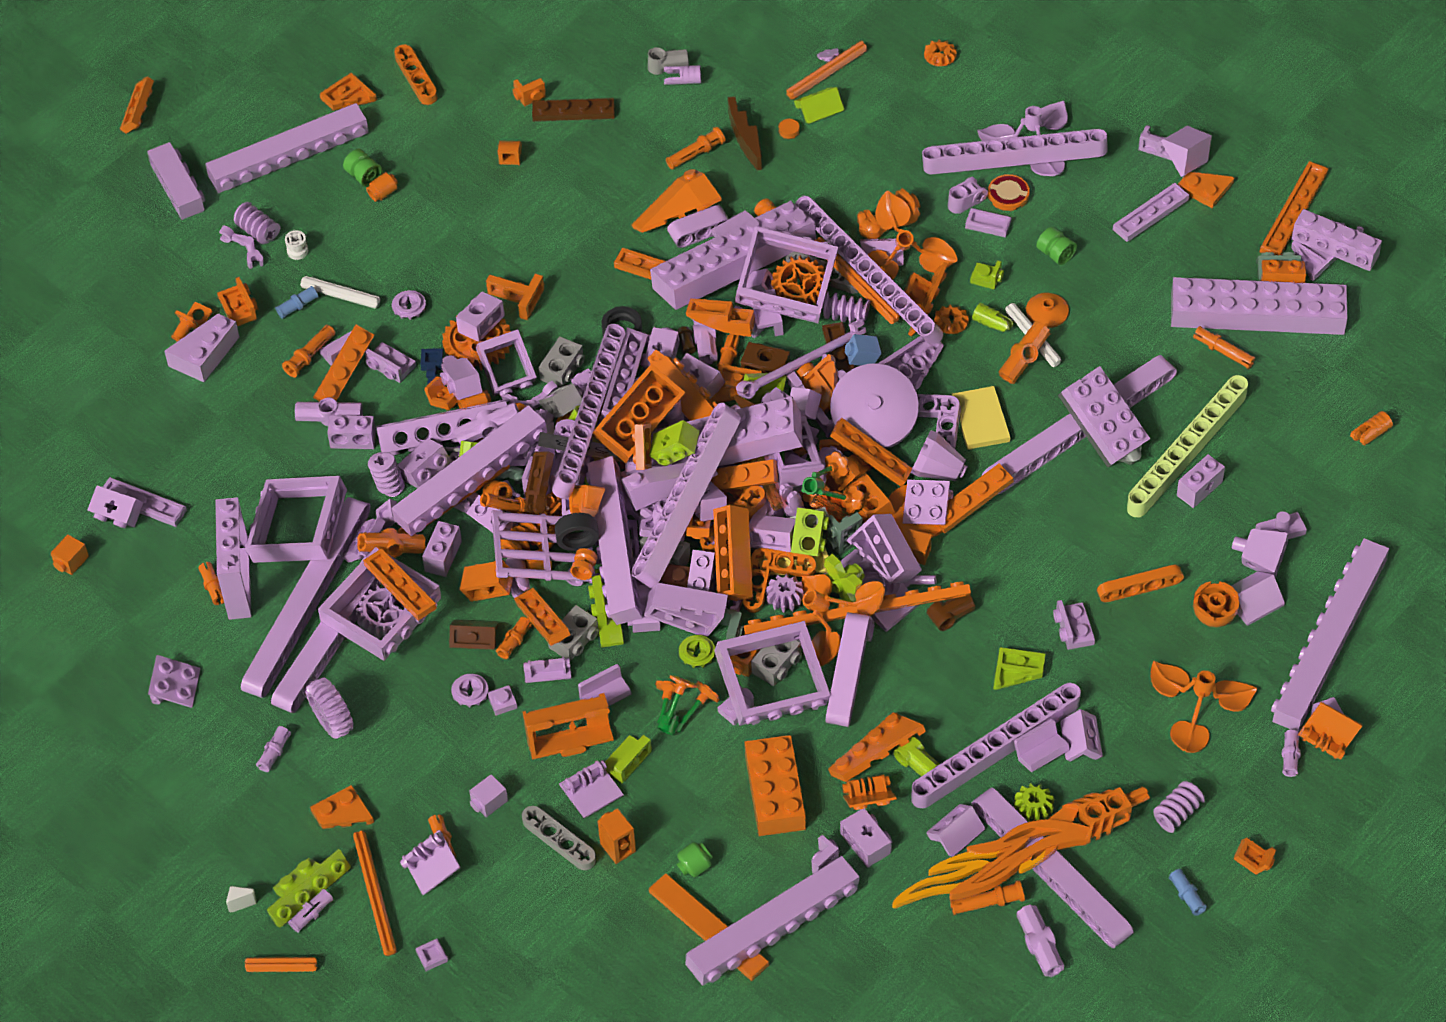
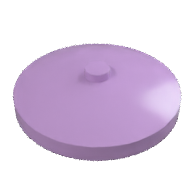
M866 364L850 370L838 381L832 393L830 410L834 426L842 417L879 445L888 449L902 442L910 434L918 417L919 404L914 386L903 373L883 364Z

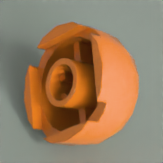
M1212 581L1206 582L1199 586L1195 592L1193 602L1195 615L1203 624L1209 627H1223L1232 622L1238 613V592L1225 582L1219 581V584H1211Z

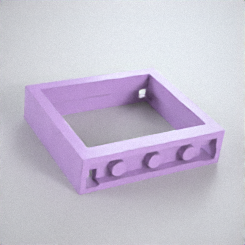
M755 226L736 292L735 303L819 323L838 247L829 245L828 242L813 241L809 237H797L789 232H777L769 227L765 229ZM758 242L828 260L816 306L746 288Z
M341 477L266 479L263 491H261L259 505L255 510L254 522L250 526V535L248 541H246V553L249 554L253 563L327 560L347 492ZM326 496L313 542L265 544L278 498Z
M238 497L216 499L217 577L229 620L251 618L250 556L246 553L245 549L248 535Z
M375 547V548L368 554L367 557H369L370 555H372L373 553H375V552L378 551L379 549H378L377 547ZM391 557L436 603L437 607V602L441 599L439 585ZM362 561L318 608L319 617L322 623L385 661L392 652H396L398 645L404 639L409 638L412 630L418 623H422L426 616L418 621L407 611L382 640L377 639L340 616L339 613L374 576L364 566Z
M805 621L717 642L714 652L739 726L751 723L756 725L765 719L773 721L785 714L797 715L806 709L812 708L817 710L820 706L827 704L831 695ZM800 640L817 692L747 709L730 656Z

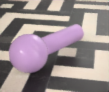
M916 575L908 583L903 584L906 588L910 584H936V576Z

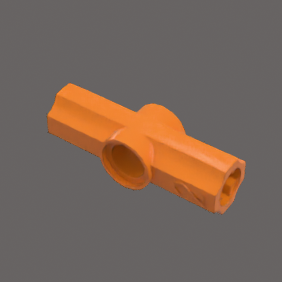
M1034 322L1020 343L1012 346L1011 355L998 371L999 376L1010 384H1014L1027 365L1037 359L1038 350L1051 334L1050 330L1040 322Z
M387 528L381 533H359L357 548L359 552H371L375 547L378 549L382 548L388 555L396 558L402 553H423L426 539L423 534L410 536L409 534H398L394 528Z

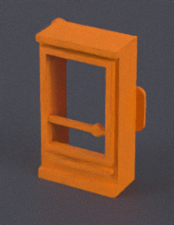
M601 693L599 697L573 701L528 713L523 711L527 743L532 760L559 753L563 757L585 752L586 747L614 741L609 725L608 714L610 710L605 694ZM586 718L587 725L576 728L574 721ZM570 722L569 730L536 737L535 731Z

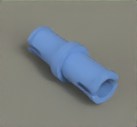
M310 286L297 295L293 294L290 296L291 299L275 307V309L283 319L297 309L299 311L303 309L304 305L318 298V294L314 287Z
M1182 869L1173 871L1169 875V879L1179 891L1178 896L1180 899L1185 900L1193 915L1202 914L1207 906L1197 894L1195 885L1190 884Z

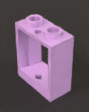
M518 329L477 344L476 350L494 396L500 394L502 397L504 394H511L515 388L520 387L522 390L533 385L532 382H535L536 374ZM514 344L527 377L498 386L486 353Z

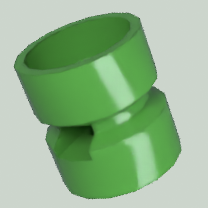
M355 149L350 152L343 163L344 170L352 177H356V180L364 187H368L369 183L382 173V167L362 149Z
M1051 226L1041 234L1036 247L1058 265L1062 266L1073 257L1077 244L1064 236L1057 228Z

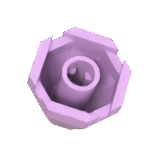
M930 430L910 473L918 477L956 481L957 477L962 478L967 466L964 465L966 459L939 433Z

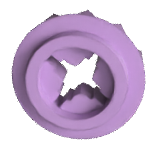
M412 290L403 291L397 294L392 301L394 314L399 315L401 319L408 317L411 320L412 317H419L421 312H425L426 301L419 292ZM408 301L412 305L410 309H407Z
M476 674L460 676L455 680L451 689L453 699L460 706L467 705L469 708L475 704L479 706L482 700H486L487 693L489 692L486 680ZM470 685H472V695L468 696L467 691Z

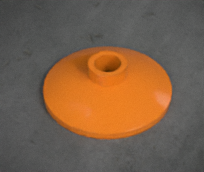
M1053 293L1037 294L1026 305L1028 319L1032 323L1040 322L1047 328L1061 325L1069 314L1067 302L1059 295Z

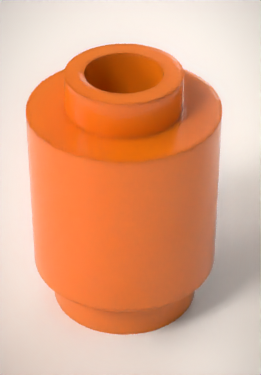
M385 172L370 182L366 191L375 202L383 200L397 190L398 181L393 174Z
M482 390V393L457 400L459 409L491 402L487 390Z
M492 480L483 487V494L487 492L493 495L512 497V489L506 482Z

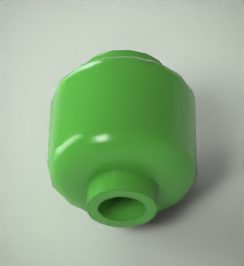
M691 842L678 852L677 857L680 862L676 865L684 875L689 873L692 877L696 878L711 867L710 859L713 857L702 842L700 844Z

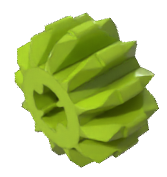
M1030 783L1028 788L1022 786L1020 792L1015 794L1014 809L1022 817H1026L1027 822L1031 819H1034V821L1040 820V818L1045 820L1048 818V814L1053 812L1054 798L1050 795L1049 788L1042 790L1041 783L1037 787Z

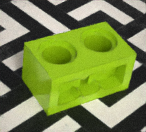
M797 508L791 553L820 556V552L824 553L826 539H822L823 530H827L829 524V517L826 516L825 511ZM810 515H815L818 518V524L814 528L807 525V518ZM807 537H811L815 541V546L811 550L805 549L803 545Z

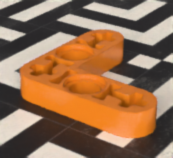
M767 548L756 549L751 556L752 578L756 575L762 576L764 582L759 586L752 584V595L753 591L757 592L756 599L759 603L750 606L748 600H752L753 597L743 599L745 609L748 612L757 613L763 608L770 572L785 575L787 573L788 575L798 577L813 576L817 570L815 559L805 554ZM761 555H765L767 559L763 561V570L759 569V561L757 559L761 558ZM781 558H788L791 563L788 567L781 568L778 566V561ZM795 559L797 560V564H798V565H796V570H794V566H795L794 560H795ZM809 562L811 567H808L807 571H804L803 567L799 566Z

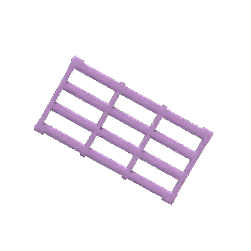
M492 510L491 519L497 578L520 577L545 579L546 581L553 579L592 583V577L589 580H580L575 578L571 572L551 570L550 561L575 562L574 553L549 552L548 542H557L555 534L547 533V524L555 525L563 516H550L542 513L540 515L505 513ZM628 519L635 563L640 554L637 520ZM499 521L540 524L541 533L499 530ZM500 539L542 542V551L501 549ZM599 541L595 543V546H599ZM599 557L596 564H602V560ZM502 558L543 560L544 570L504 568ZM594 568L592 576L601 575L600 573H595ZM637 580V585H643L642 582Z

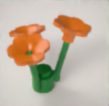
M837 451L825 457V468L818 472H812V477L804 479L801 490L804 493V501L809 502L811 507L817 508L820 504H826L828 496L841 499V506L846 508L847 513L852 514L855 510H860L864 493L859 491L858 486L852 485L849 489H845L843 494L830 492L829 487L820 478L821 475L828 473L834 479H840L849 472L847 467L848 459L841 456Z
M670 675L669 678L674 680L676 684L671 681H656V688L664 691L662 696L664 700L657 721V729L672 736L675 731L680 733L683 725L707 699L718 702L719 696L708 685L700 681L694 684L675 675ZM697 687L701 692L696 698L697 701L682 720L678 722L679 717L673 713L680 696L684 694L686 688ZM672 694H675L669 712H666L668 702L671 700Z

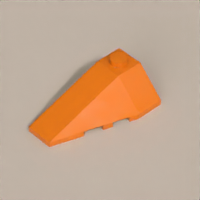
M691 169L684 172L683 176L677 178L631 225L634 229L643 233L666 224L669 218L685 217V212L697 209V212L704 210L721 201V197L704 173Z

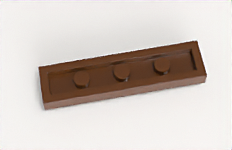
M614 98L532 101L533 121L614 119Z

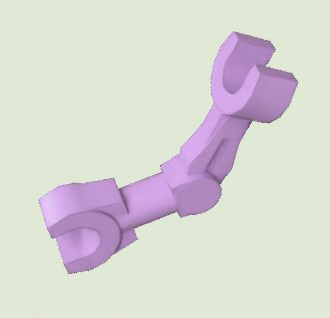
M222 226L219 231L222 234L220 237L221 241L229 243L232 240L245 246L248 251L247 266L250 269L253 268V261H258L260 266H263V256L256 250L253 237L236 234L230 227Z
M550 381L543 388V392L531 400H518L517 397L510 394L502 395V400L510 402L509 404L515 402L529 405L535 411L541 405L539 400L555 391L558 387L553 381Z

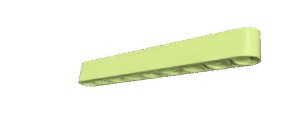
M1241 375L1232 376L1135 485L1128 495V514L1138 518L1144 516L1240 407L1247 395L1248 381L1245 377Z

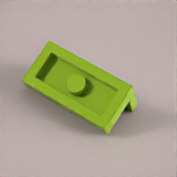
M829 87L794 100L796 108L802 109L806 123H812L844 110L837 87Z
M645 735L639 740L628 736L604 762L607 767L605 769L607 773L623 784L652 752L651 739Z

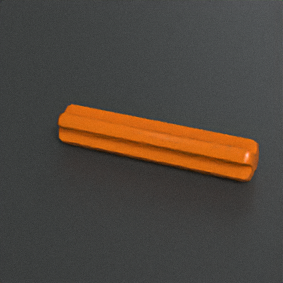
M248 957L245 960V969L247 972L316 971L317 959L315 957Z

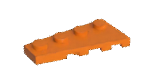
M893 712L876 728L872 729L861 741L856 743L846 754L837 759L828 770L831 776L844 782L849 781L871 767V761L890 755L888 752L890 749L898 744L901 747L909 743V737L916 733L920 736L926 730L923 724Z

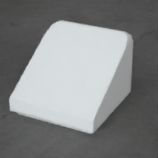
M230 886L226 900L229 912H235L256 904L257 900L254 889Z

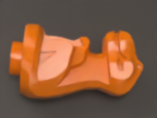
M904 188L897 190L895 196L904 200L911 212L909 221L905 225L916 222L920 216V203L913 193L909 194ZM866 209L857 214L861 236L867 239H877L884 232L888 231L883 230L877 224L876 217L870 210Z

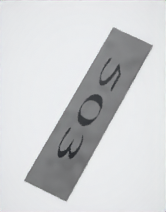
M540 432L538 446L565 451L569 437ZM590 441L586 455L599 458L613 456L616 461L623 462L603 444Z

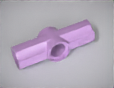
M693 320L694 343L697 344L698 358L707 365L712 364L717 360L716 331Z
M324 398L320 402H297L295 404V420L321 421L322 424L328 426L330 415L363 416L362 403H339L333 398Z
M514 402L496 411L483 410L479 412L475 420L454 429L459 444L461 445V441L473 442L482 437H487L519 413L518 407Z
M1030 904L1022 907L1021 910L1017 911V918L1025 933V941L1032 955L1035 954L1044 976L1053 977L1064 970V964L1056 949L1055 938L1051 929L1045 926L1036 905L1032 906Z

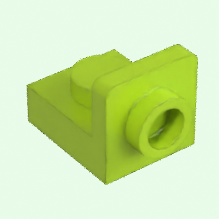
M997 260L995 267L977 262L971 275L970 283L995 290L997 282H1001L1004 275V270L1001 269L1002 261Z

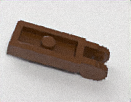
M538 451L533 454L524 502V511L528 514H541L546 509L547 501L545 497L549 487L548 482L554 453Z

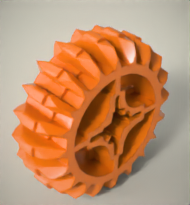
M799 255L798 260H794L791 256L789 263L783 260V267L777 266V272H773L772 275L774 280L771 281V286L775 289L776 296L816 306L825 274L824 267L822 265L818 266L817 260L811 262L809 256L805 260H802L801 255ZM793 274V276L790 279L786 280L788 276ZM797 278H799V281L802 282L803 289H801L800 285H798ZM813 285H815L814 289L807 293L808 289L812 288Z

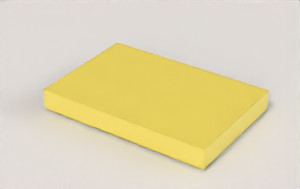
M994 386L952 393V396L959 400L961 406L959 424L967 450L1010 442L1009 431Z

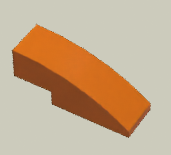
M690 298L686 310V316L710 328L734 335L751 337L755 325L754 310L733 308V304L730 301Z

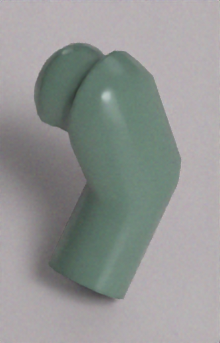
M510 466L508 470L496 477L495 480L501 481L509 477L514 479L517 484H522L524 470L516 466Z

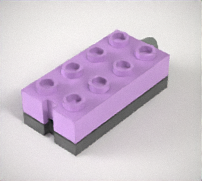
M1101 366L1058 394L1107 467H1110L1117 461L1132 465L1141 458V446L1150 437Z

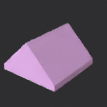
M1185 126L1161 140L1181 177L1208 162L1211 135L1190 126Z
M1257 571L1232 585L1239 596L1237 614L1247 626L1285 605L1274 574Z

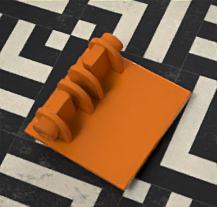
M1320 702L1298 735L1303 738L1304 742L1308 741L1315 745V748L1320 747L1322 752L1327 751L1334 759L1339 758L1341 760L1345 754L1344 750L1362 725L1327 704Z
M884 774L873 776L874 790L872 789L870 777H867L869 791L865 790L864 780L860 778L862 792H860L858 779L846 781V784H842L843 793H848V795H843L844 800L850 808L853 807L855 810L865 809L868 807V804L877 803L879 806L890 804L891 800H896V796L889 787L886 788V786L890 785L889 776L884 777Z

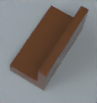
M453 620L450 624L449 647L495 650L498 622Z

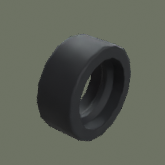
M614 307L603 315L601 320L602 334L604 336L608 325L623 320L634 324L633 330L642 332L641 316L630 307Z
M571 513L561 517L555 523L557 544L564 550L569 551L592 547L599 538L596 519L586 513ZM576 530H584V532L580 533H569Z

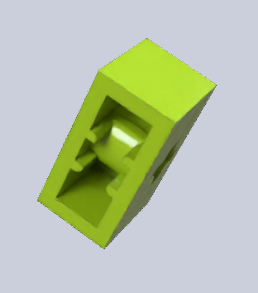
M684 420L653 434L649 456L659 464L667 466L695 453L700 431Z

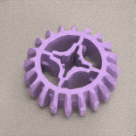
M377 585L375 591L369 589L368 595H363L362 601H358L359 605L356 609L357 624L361 629L380 640L386 636L408 610L386 587L380 589ZM395 604L401 606L404 610L399 609ZM369 616L374 617V619H377L378 622L372 620Z
M326 678L316 679L306 687L307 699L324 730L334 739L347 735L348 732L353 730L354 723L339 691Z

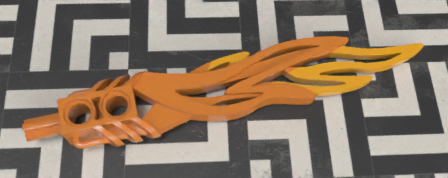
M1121 787L1102 793H1090L1083 796V798H1078L1073 802L1063 805L1062 809L1049 819L1027 822L1011 829L996 841L968 846L967 852L950 857L931 867L928 875L933 876L950 871L955 872L926 878L915 883L896 897L892 903V908L895 909L939 894L950 893L949 899L956 900L990 890L1009 879L1018 870L1019 873H1024L1041 864L1056 850L1087 845L1093 837L1096 836V840L1101 838L1102 833L1106 831V836L1111 834L1113 828L1130 820L1133 806L1150 799L1146 788L1141 787L1125 794ZM1076 817L1081 824L1074 823ZM1042 836H1047L1035 842L1034 844L1028 846L1030 840ZM996 857H998V858H997L996 860H994L992 863L989 862V861H986V860H976V859H989V858H996ZM973 873H976L969 879L960 883L935 886L918 891L919 889L925 888L933 884H942L965 878Z

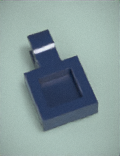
M443 348L421 349L420 366L421 371H426L427 385L436 377V370H442Z

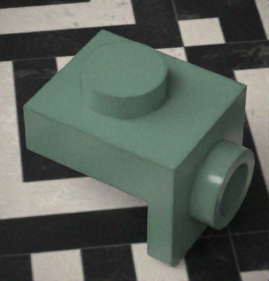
M725 609L724 618L719 623L728 626L726 640L743 635L744 626H741L742 613L734 609Z

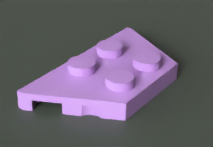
M1357 226V229L1354 230L1363 233L1364 228ZM1292 242V250L1296 255H1301V261L1305 262L1306 273L1312 281L1337 259L1299 242Z

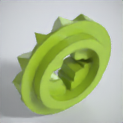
M702 635L689 636L679 646V657L685 665L689 664L693 669L695 666L704 667L705 664L711 663L715 656L714 643ZM698 646H700L701 653H699L698 656L695 657L694 652L696 651V649H698Z

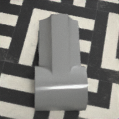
M659 47L650 49L648 52V71L654 75H659L664 72V67L688 66L687 50L665 51Z

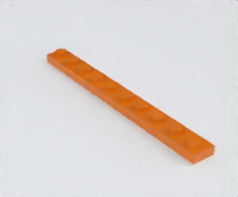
M961 581L951 583L950 588L942 589L941 586H933L928 588V592L919 593V590H911L905 592L906 596L896 597V594L885 595L879 609L875 613L970 596L969 584L964 585V582ZM838 604V608L831 610L828 608L827 611L821 612L820 615L826 622L845 619L847 612L857 613V606L852 607ZM798 611L793 613V617L784 618V615H776L770 617L771 621L762 622L761 619L750 620L748 625H744L745 635L802 621H805L806 626L818 624L821 621L813 613L807 614L806 611Z

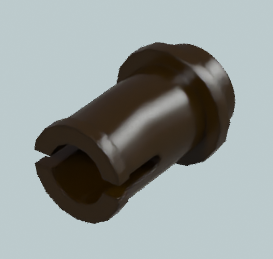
M687 326L680 327L677 331L682 352L685 355L686 353L689 355L693 354L696 351L692 339L693 332Z

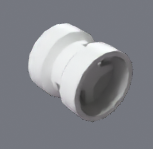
M294 230L285 236L288 256L294 260L306 257L308 246L305 234L302 231Z

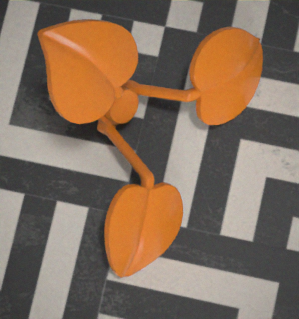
M886 191L878 202L875 217L877 224L883 230H890L894 227L895 231L898 232L895 241L896 247L889 257L882 250H874L868 256L892 280L896 277L899 270L898 264L892 259L899 250H908L911 246L922 253L919 257V262L928 272L934 273L944 262L948 264L946 268L956 263L958 260L956 253L944 240L936 237L927 238L923 242V249H921L913 241L914 237L910 231L898 228V226H904L909 221L910 208L904 200L895 196L890 191Z
M827 575L802 576L803 604L807 609L813 611V615L817 616L826 628V631H820L812 639L820 667L828 664L837 655L841 642L840 634L831 632V627L820 613L827 611L830 602L852 607L857 606L858 614L871 616L879 609L885 593V585L883 583L872 581L863 584L855 593L856 601L850 602L829 597L832 591V581Z
M1153 661L1150 676L1153 687L1164 696L1175 697L1179 691L1185 693L1194 685V692L1199 698L1192 722L1178 721L1173 724L1170 730V737L1174 744L1187 753L1201 751L1209 741L1208 729L1201 725H1195L1203 698L1209 696L1212 692L1214 698H1219V704L1222 708L1238 712L1244 710L1250 704L1257 691V688L1236 681L1224 680L1215 683V675L1206 670L1200 671L1197 674V678L1193 677L1189 683L1188 674L1181 668L1161 664Z

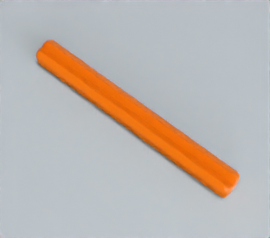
M859 41L788 88L786 90L787 96L793 100L866 52V44L863 41Z

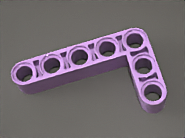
M851 612L846 614L830 693L831 696L826 713V723L845 727L850 725L866 642H871L874 631V621L871 616Z

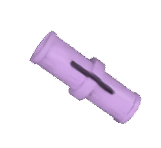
M278 726L270 742H267L264 746L265 750L256 763L260 770L269 772L275 759L282 754V748L291 735L287 728Z
M1287 730L1284 733L1285 743L1282 749V757L1284 758L1283 774L1288 777H1294L1298 774V759L1300 758L1301 751L1299 749L1300 736L1296 730Z
M322 889L309 903L305 902L302 905L303 908L288 921L289 925L299 933L306 924L319 916L318 913L333 900L332 896L325 889ZM318 904L305 918L303 917L314 905Z

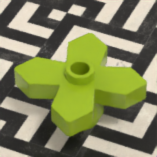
M831 554L825 558L824 567L828 572L825 575L830 577L832 581L831 593H839L841 600L855 602V593L862 586V579L865 578L864 571L856 563L843 567L841 561Z

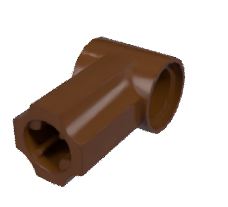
M971 596L959 597L946 602H935L927 609L926 613L939 631H945L957 619L974 611L975 604Z

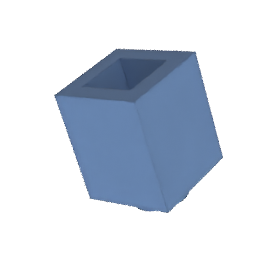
M853 334L845 346V354L848 357L849 364L860 366L875 364L881 355L877 337Z

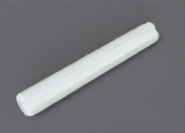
M304 276L301 280L302 288L308 289L310 286H313L318 293L374 309L379 307L380 298L375 295Z
M1011 303L1005 310L1022 332L1026 334L1033 324L1015 303ZM1045 341L1038 351L1052 367H1056L1061 363L1060 356Z

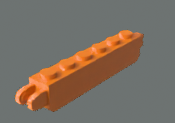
M657 349L653 351L647 358L649 362L685 391L681 399L682 413L690 421L710 416L713 409L719 403L713 402L709 398L711 394L703 386L699 387L696 384L697 378L692 373H687L683 369L685 365L678 358L672 359ZM753 458V459H749V460H745V461H741V462H737V463H740V464H748V463H754V462H757V461H756V458Z

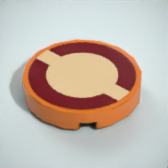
M1005 174L991 181L988 187V198L996 208L1013 211L1027 203L1030 188L1021 177Z

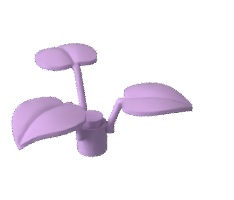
M1061 101L1043 108L1037 106L1028 107L1025 110V118L1021 119L1015 134L1014 129L1009 125L996 124L978 130V135L982 141L1018 137L1024 125L1028 130L1036 131L1037 135H1041L1040 127L1043 126L1049 130L1060 129L1067 123L1065 103ZM1064 161L1030 164V167L1038 175L1056 176L1064 171Z

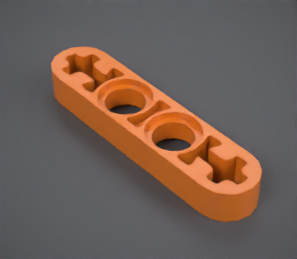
M404 44L397 46L394 51L396 62L419 101L424 105L435 103L437 100L436 88L413 49L409 45ZM412 65L417 67L414 70L407 69V67ZM417 79L425 80L421 84L415 83Z
M751 486L732 505L748 508L750 520L766 503L765 491L760 486ZM753 495H754V496H758V495H759L760 498H759V499H758V498H753V499H752V496H753ZM714 524L710 528L709 537L700 539L703 551L715 553V544L707 546L708 541L711 543L715 542Z
M1170 565L1104 582L1098 586L1097 593L1102 602H1111L1176 585L1184 579V575L1179 565Z

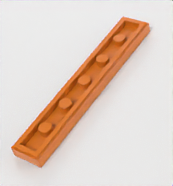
M1310 161L1308 162L1261 245L1260 253L1273 252L1274 255L1283 254L1292 238L1296 220L1303 209H1308L1329 168Z
M666 873L649 888L651 895L705 941L728 927ZM758 953L753 958L747 957L737 969L753 981L769 966V962Z

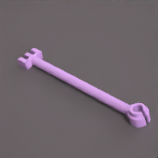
M864 319L850 323L851 332L755 381H741L736 386L738 395L742 398L750 399L755 395L758 388L848 343L853 334L862 335L866 333V327H861L865 324Z

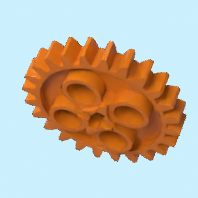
M501 319L478 342L458 333L457 321L450 320V326H445L446 333L442 334L445 355L455 356L456 359L467 358L474 368L479 366V369L482 370L483 366L476 350L477 344L511 332L510 326L506 325L505 319ZM512 345L486 353L490 366L491 362L498 365V358L505 359V353L510 352L509 347Z

